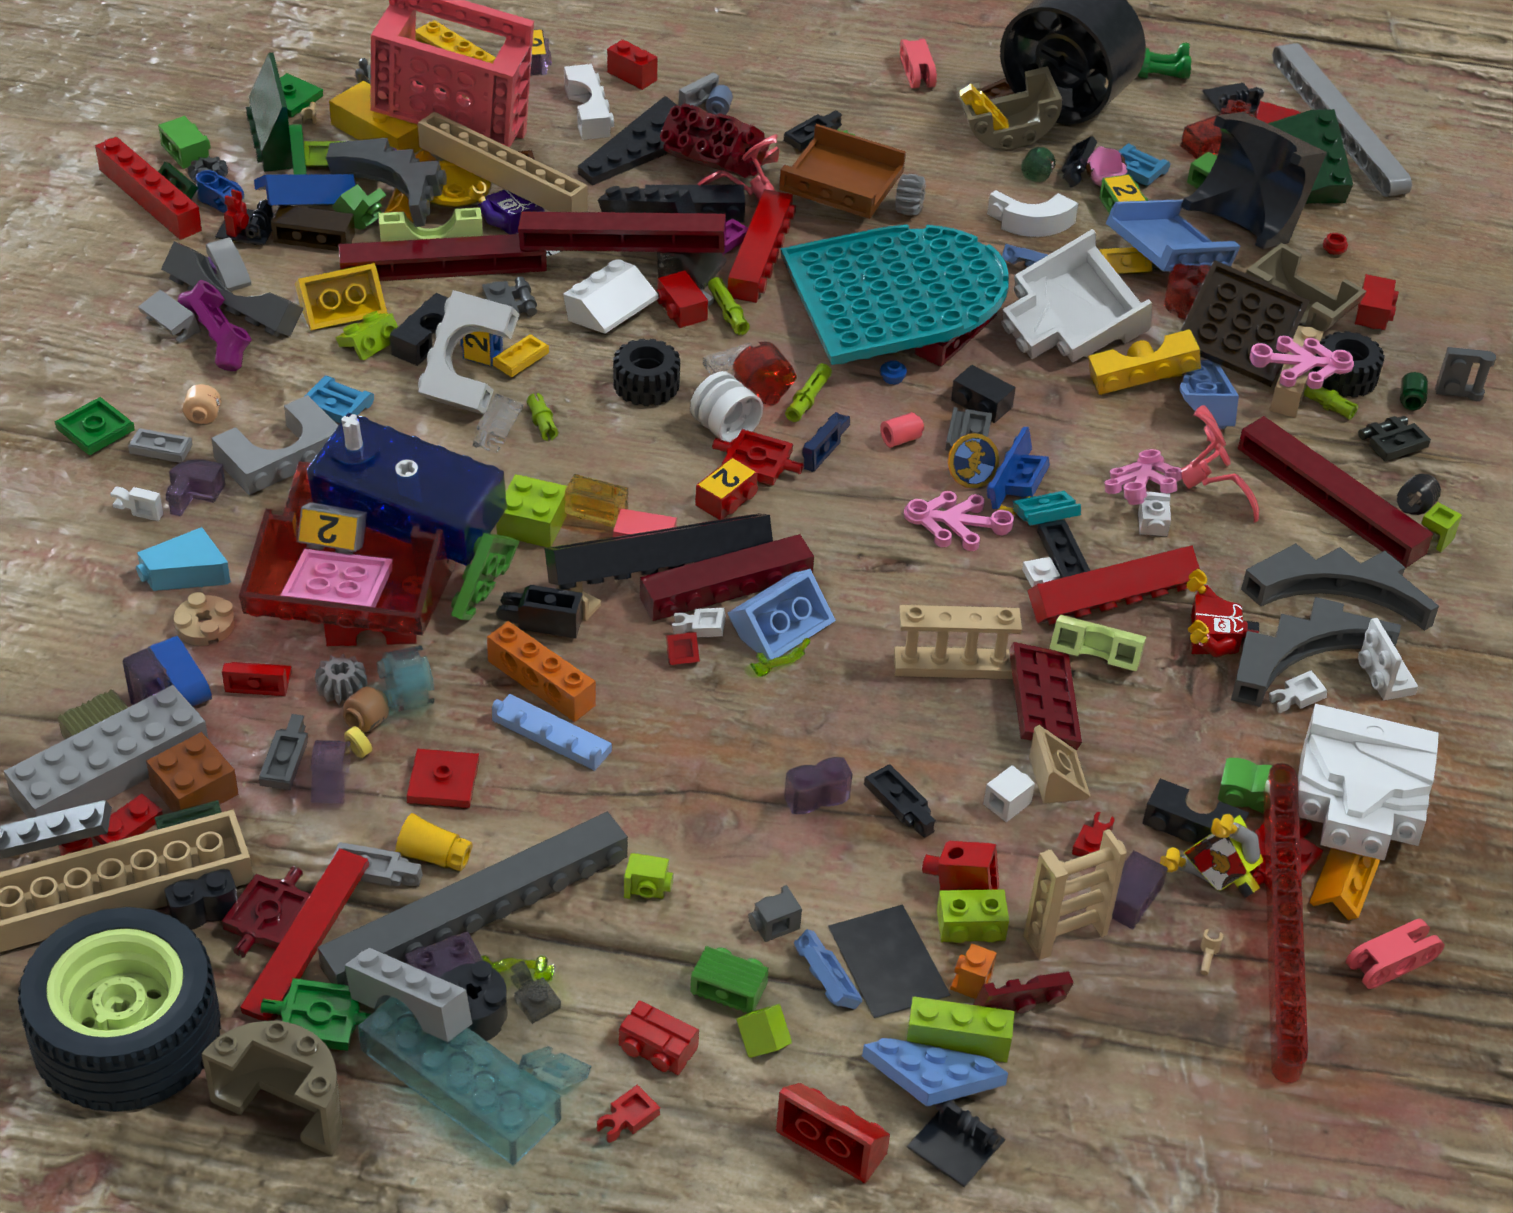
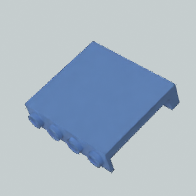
M1183 199L1115 202L1110 210L1106 224L1163 272L1210 269L1214 260L1231 267L1241 247L1235 241L1212 242L1182 218L1179 213L1182 209Z

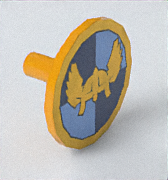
M970 433L960 437L953 444L949 452L948 467L951 476L958 484L966 488H979L987 485L994 478L999 467L1000 457L997 447L991 439L982 434Z

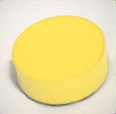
M353 726L344 733V739L348 747L356 756L363 758L372 752V746L368 738L358 727Z

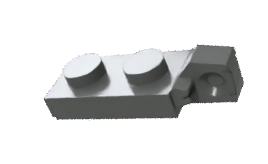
M292 714L287 728L276 730L259 775L260 786L291 790L308 743V733L304 732L306 725H304L303 715Z

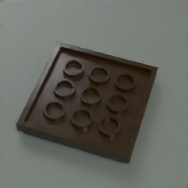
M1214 260L1180 332L1188 329L1191 330L1200 348V357L1271 387L1281 363H1268L1263 368L1255 367L1249 358L1253 345L1261 343L1270 346L1273 353L1286 354L1276 349L1277 340L1280 336H1288L1293 339L1310 300Z

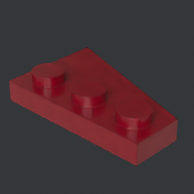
M1069 971L1036 976L1021 985L1019 979L1008 980L1006 985L997 989L994 983L983 984L973 1005L1011 1011L1017 1010L1018 1013H1025L1034 1009L1040 1003L1048 1002L1049 1005L1063 1001L1067 998V994L1074 982Z

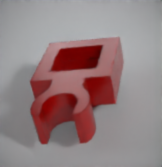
M231 189L232 196H225V204L228 210L224 213L226 234L236 237L245 229L249 222V216L246 210V203L242 202V192Z
M1097 812L1094 815L1092 827L1083 825L1073 846L1072 854L1081 857L1100 850L1103 832L1108 829L1112 831L1114 817H1111L1109 823L1104 824L1099 822L1101 812Z
M637 1084L611 1103L610 1111L613 1114L604 1115L597 1120V1131L599 1132L605 1127H612L613 1129L607 1132V1142H613L620 1136L623 1129L627 1128L634 1134L660 1115V1107Z

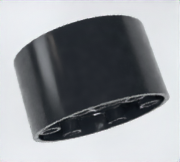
M1034 0L1010 21L1003 33L1000 44L1001 66L1014 94L1026 91V71L1048 66L1062 97L1060 115L1055 123L1068 125L1086 122L1099 114L1137 77L1143 66L1146 53L1143 27L1136 12L1127 0ZM1106 79L1108 80V88H1107V89L1105 88Z

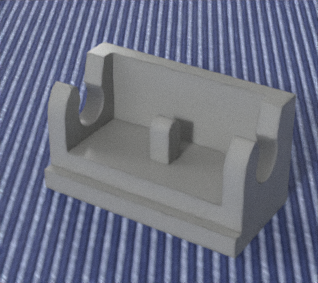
M159 290L138 306L140 312L147 315L146 319L149 321L155 320L169 330L173 336L184 329V332L176 338V341L179 343L184 342L195 333L198 334L201 331L194 313L162 290Z

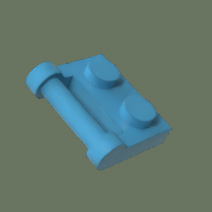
M1130 143L1119 150L1127 164L1126 169L1128 172L1126 175L1130 174L1132 179L1139 184L1149 186L1161 174L1165 175L1170 168L1171 163L1165 159L1159 160L1141 152Z
M324 376L305 395H308L333 421L342 424L344 416L350 417L351 414L358 416L364 408H370L374 401L373 393L368 391L361 392L337 383L334 378Z

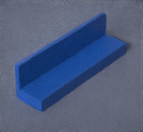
M269 174L254 179L255 190H266L270 206L334 205L340 195L355 186L354 174Z

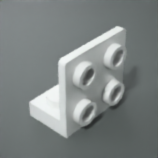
M1378 618L1371 619L1368 630L1365 632L1362 649L1358 654L1360 666L1369 675L1373 688L1379 692L1383 701L1416 695L1418 685L1404 664L1400 654Z

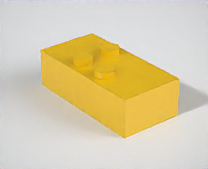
M362 81L329 100L331 125L358 140L388 138L390 147H394L397 150L413 149L414 154L422 149L419 147L418 124L370 110L371 84Z

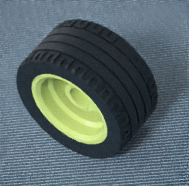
M121 907L103 909L78 917L58 928L40 944L33 956L28 960V964L23 970L24 974L20 979V986L18 987L19 1010L36 1069L40 1077L45 1080L46 1085L52 1088L53 1092L60 1094L63 1099L84 1108L119 1112L141 1109L166 1100L188 1086L204 1069L202 1052L220 1036L221 1018L211 961L205 946H203L200 938H197L195 932L190 930L187 925L180 923L176 918L151 909Z

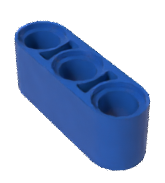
M178 636L148 646L151 662L167 688L174 685L192 707L212 699L211 690L205 677Z

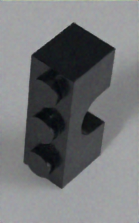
M435 293L419 309L409 315L399 327L391 332L389 338L391 355L416 366L427 358L429 350L433 348L432 334H436L438 324L442 323L445 315L444 306L448 297Z
M1160 778L1147 803L1142 823L1155 830L1196 844L1212 833L1211 827L1215 818L1221 821L1222 816L1225 814H1230L1233 818L1240 815L1246 824L1249 812L1220 801L1215 810L1210 813L1201 814L1194 812L1186 804L1189 789Z

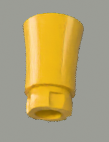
M411 813L400 830L395 852H399L403 857L414 858L444 868L450 867L454 870L462 871L470 858L473 843L460 838L458 834L444 830Z

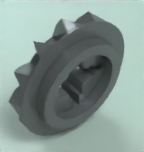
M199 157L198 161H191V166L188 167V175L196 182V175L199 172L212 169L217 174L226 177L228 167L226 161L220 160L219 157Z

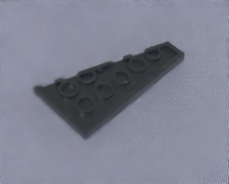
M664 96L579 164L578 174L591 185H595L669 154L664 151V142L661 141L660 133L670 109L677 104Z

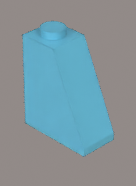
M202 527L137 552L139 565L136 566L138 576L142 582L147 581L153 591L231 583L227 560Z

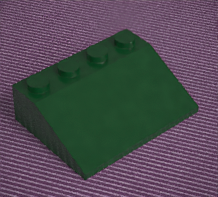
M271 52L268 53L249 95L250 106L246 107V115L249 121L257 163L262 162L264 172L293 169L287 105L274 53Z
M1335 109L1309 110L1268 123L1327 152L1305 204L1346 203L1353 187V181Z

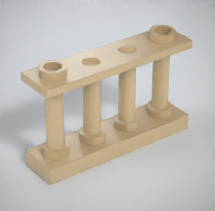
M899 605L900 631H907L905 647H894L895 676L1013 679L1007 644L1009 633L1021 634L1022 632L1020 608ZM919 631L937 632L935 647H917ZM949 632H967L965 648H947ZM979 633H997L995 649H977Z
M1110 829L1103 832L1100 850L1067 862L1059 861L1051 849L1039 853L1023 935L1039 960L1051 956L1055 937L1093 924L1101 937L1107 936L1124 862L1127 857L1124 844L1116 839ZM1096 866L1094 872L1067 881L1069 875ZM1091 887L1090 892L1062 902L1064 896ZM1086 908L1084 913L1059 921L1061 916Z

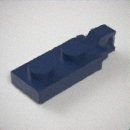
M835 412L828 418L825 425L818 429L814 437L805 443L802 449L805 470L815 472L841 443V435L850 426V416Z

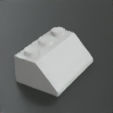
M623 260L611 261L609 265L592 273L590 277L581 283L575 284L573 288L563 293L568 321L604 334L659 299L658 293L635 265Z

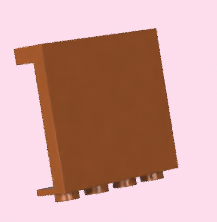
M816 124L814 139L792 167L784 165L781 168L779 190L870 219L904 172L906 151Z

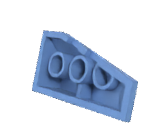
M1201 360V369L1187 372L1184 375L1183 383L1180 385V392L1184 400L1194 411L1198 407L1205 405L1214 416L1220 429H1225L1227 426H1235L1239 395L1219 364L1210 360Z

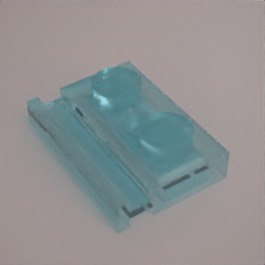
M550 1046L522 1055L518 1066L521 1070L533 1069L532 1075L542 1079L541 1084L553 1090H561L588 1079L592 1066L561 1052L556 1055L551 1053L553 1048Z

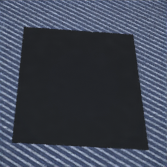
M903 904L828 926L874 1018L911 1008L912 997L937 1000L951 996Z

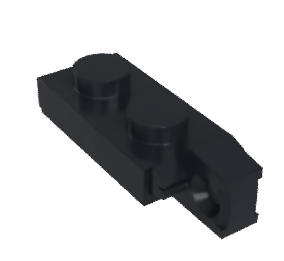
M836 110L824 117L817 114L786 131L784 141L797 150L802 151L814 139L816 124L837 130L842 126V114Z
M1093 136L1073 145L1061 170L1064 174L1062 178L1066 180L1070 188L1078 185L1082 180L1081 173L1086 170L1088 158L1093 153L1097 144Z
M891 764L864 777V785L907 827L913 825L914 830L924 838L934 833V823L936 820L931 816L928 801Z

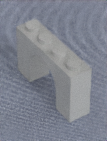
M308 395L284 405L286 426L299 438L297 442L289 447L277 450L259 448L253 445L236 427L211 438L214 459L248 495L310 468L311 464L316 465L345 451L343 429Z

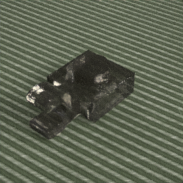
M523 961L510 967L514 973L510 979L515 987L519 989L514 992V1000L532 1024L561 1009V1000L544 977L534 982L527 965Z

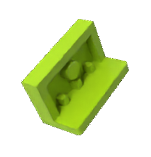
M377 311L363 316L364 321L359 324L354 323L343 328L344 333L335 337L339 347H354L359 359L366 360L389 346L390 334L398 327L392 313L378 314Z

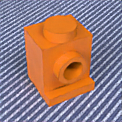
M971 944L966 955L961 954L958 958L954 971L956 975L950 990L976 999L983 984L990 983L997 953Z

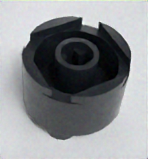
M487 961L460 965L443 973L440 977L441 979L466 989L472 1024L456 1037L465 1039V1043L477 1044L497 1036L508 1016L506 983L500 973L493 969L492 965Z

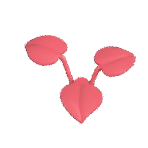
M777 134L769 136L754 145L742 157L743 161L751 157L758 171V176L749 182L751 187H748L725 170H718L706 176L696 185H707L715 179L727 177L737 185H744V190L749 195L754 193L759 201L764 189L776 191L764 175L757 156L761 150L770 144L777 143ZM778 147L766 152L762 165L778 162Z
M1202 405L1196 409L1194 416H1197L1207 424L1204 430L1207 435V441L1211 442V444L1195 460L1181 468L1182 480L1188 489L1201 482L1206 486L1213 482L1233 480L1247 496L1253 509L1255 523L1259 519L1258 502L1252 490L1239 475L1233 473L1208 478V475L1212 473L1208 466L1209 462L1219 455L1226 466L1231 465V461L1224 448L1226 442L1214 416L1205 405ZM1215 448L1214 453L1204 460L1203 458Z

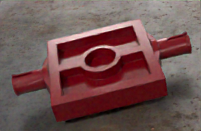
M292 866L284 879L281 880L255 874L222 920L223 930L242 937L233 948V952L237 956L241 955V958L246 957V954L255 943L277 949L310 896L309 893L301 891L295 886L303 875V871L297 867L296 869V866Z

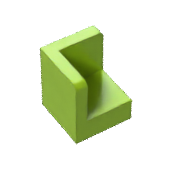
M1439 502L1423 516L1421 524L1430 531L1440 535L1436 550L1442 552L1454 540L1462 514Z
M780 1003L751 1011L736 1019L747 1055L750 1058L778 1051L792 1043Z

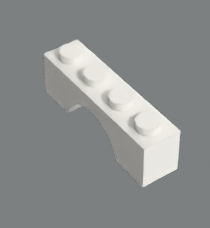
M592 64L564 67V87L568 99L584 103L578 106V129L582 140L610 137V127H614L613 113H609L608 99H605L603 86H600L599 73L594 72Z

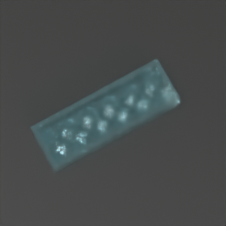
M392 996L358 1026L361 1051L513 1166L561 1120V1096L468 1027L449 1042H446L424 1032L411 1010L400 1000Z

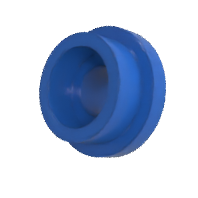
M896 360L885 362L880 368V374L888 384L901 383L907 373L905 365Z

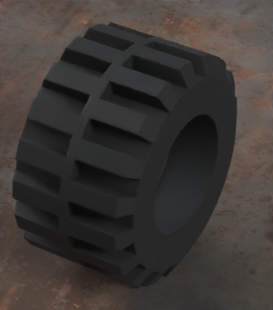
M1339 331L1334 332L1333 335L1328 334L1325 336V339L1320 341L1321 345L1332 352L1336 350L1349 352L1353 356L1354 361L1352 371L1344 374L1334 373L1323 381L1322 387L1330 391L1335 390L1343 397L1365 396L1368 392H1372L1375 389L1385 359L1384 351L1376 341H1372L1368 336H1363L1357 332L1351 333L1350 331H1344L1343 333ZM1316 366L1313 368V372H1318L1324 367Z
M644 338L638 341L632 340L628 344L621 345L620 350H616L613 357V387L616 390V394L623 396L624 401H631L634 405L642 404L643 406H649L654 404L656 406L660 405V402L666 403L670 401V397H675L680 388V358L678 351H674V347L666 345L664 341H656V339L651 338L650 340H645Z

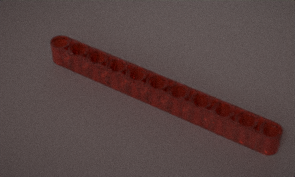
M1277 763L1270 768L1264 787L1271 1069L1273 1075L1279 1081L1294 1083L1301 1077L1308 1058L1298 776L1292 766L1285 763ZM1284 1029L1290 1030L1293 1033H1288ZM1284 1059L1291 1060L1294 1062V1064L1288 1063Z

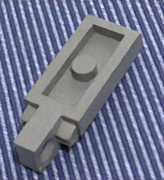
M340 842L333 855L334 857L340 848L367 858L369 867L360 881L388 886H400L401 883L408 886H419L423 876L421 864L408 862V859L401 857L399 852Z

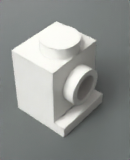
M1147 492V497L1144 498L1145 501L1139 504L1138 509L1139 535L1167 537L1171 523L1170 493Z

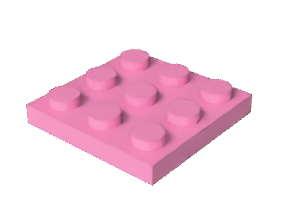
M304 549L281 593V606H290L295 609L322 610L326 613H346L357 617L372 616L392 571V559Z

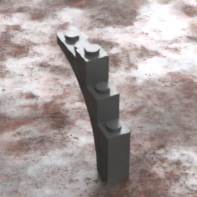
M388 138L330 143L326 155L331 174H354L356 178H367L384 182L406 195L409 199V209L414 227L425 226L426 217L430 215V201H433L434 196H441L443 185L447 183L446 172L441 170L439 160L420 162L418 158L415 159L413 149L394 151V148L389 145Z
M1295 543L1246 569L1241 588L1259 606H1264L1278 599L1304 594H1333L1358 598L1386 607L1406 617L1424 631L1433 626L1439 608L1438 604L1403 577L1405 567L1386 551L1360 564L1341 547L1315 560Z
M1315 597L1309 620L1281 614L1275 637L1247 631L1231 700L1261 707L1265 693L1270 685L1289 666L1306 657L1326 651L1362 649L1365 632L1368 630L1370 620L1373 618L1343 612L1344 603ZM1379 620L1392 643L1396 646L1401 625Z

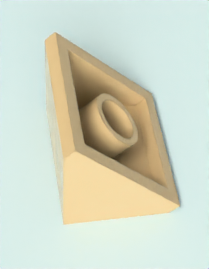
M1038 725L1035 727L1029 758L1043 804L1086 800L1091 797L1076 750L1042 726Z

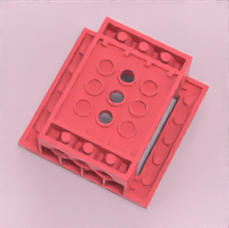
M389 0L388 8L371 34L370 110L414 124H418L419 121L436 112L510 148L516 137L524 138L527 129L534 21L465 0ZM416 11L506 37V40L493 64L415 41Z

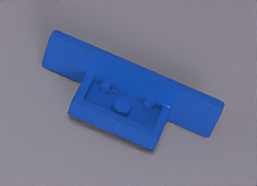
M1023 427L1019 435L1014 438L1013 445L1006 452L1002 465L997 468L994 479L988 484L987 497L991 499L992 509L998 510L1006 495L1033 497L1050 466L1048 456L1029 455L1032 450L1029 427Z

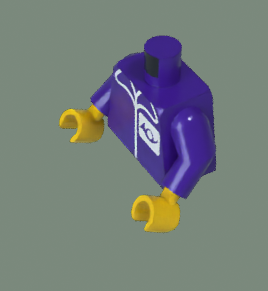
M479 181L477 184L478 191L474 185L469 189L471 199L479 201L478 207L481 208L486 222L489 225L501 228L508 234L518 233L521 211L544 212L545 208L506 189L484 197L487 187L482 181Z

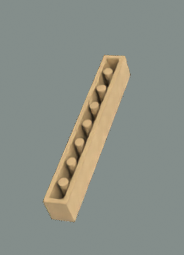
M436 112L431 113L418 122L420 148L551 212H586L588 210V185Z

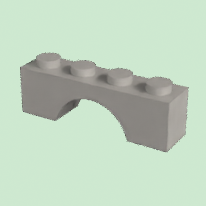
M370 947L360 952L358 956L344 965L351 998L376 1009L385 1001L394 997L411 1010L424 1032L446 1042H449L472 1024L466 989Z

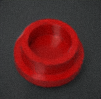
M1330 233L1323 240L1322 246L1332 255L1342 254L1346 252L1348 247L1347 238L1340 233Z

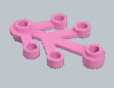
M1280 336L1277 340L1276 349L1279 352H1291L1294 355L1273 353L1270 346L1259 343L1252 346L1249 356L1252 365L1258 368H1263L1268 363L1296 365L1291 369L1281 372L1280 383L1286 387L1294 386L1297 377L1316 366L1324 368L1318 372H1310L1308 374L1306 384L1312 389H1320L1323 381L1334 373H1349L1354 367L1353 356L1349 352L1344 350L1332 352L1321 345L1315 338L1305 339L1302 348L1293 342L1291 337Z
M1144 450L1139 453L1137 462L1110 470V479L1104 482L1105 492L1108 494L1119 493L1122 491V485H1124V498L1128 501V504L1138 505L1142 504L1145 501L1144 498L1147 497L1146 484L1148 480L1160 484V491L1162 493H1173L1177 491V482L1182 479L1181 468L1164 463V457L1161 456L1159 450ZM1156 470L1161 471V472L1165 473V476L1162 475V474H1160V473H1158V472H1155V471H1156Z
M944 491L939 497L929 502L922 499L911 500L904 509L905 519L916 525L922 524L935 536L934 543L937 546L948 547L951 544L952 533L949 530L942 529L935 522L940 521L944 522L963 539L962 546L968 551H975L979 548L980 537L964 525L992 528L995 534L1002 536L1012 530L1014 521L1012 513L1006 510H997L992 513L991 517L965 514L969 511L973 513L981 512L984 508V498L974 494L969 496L968 500L956 505L957 496L952 491ZM942 507V508L948 509V510H946V511H938L937 509H939V508Z

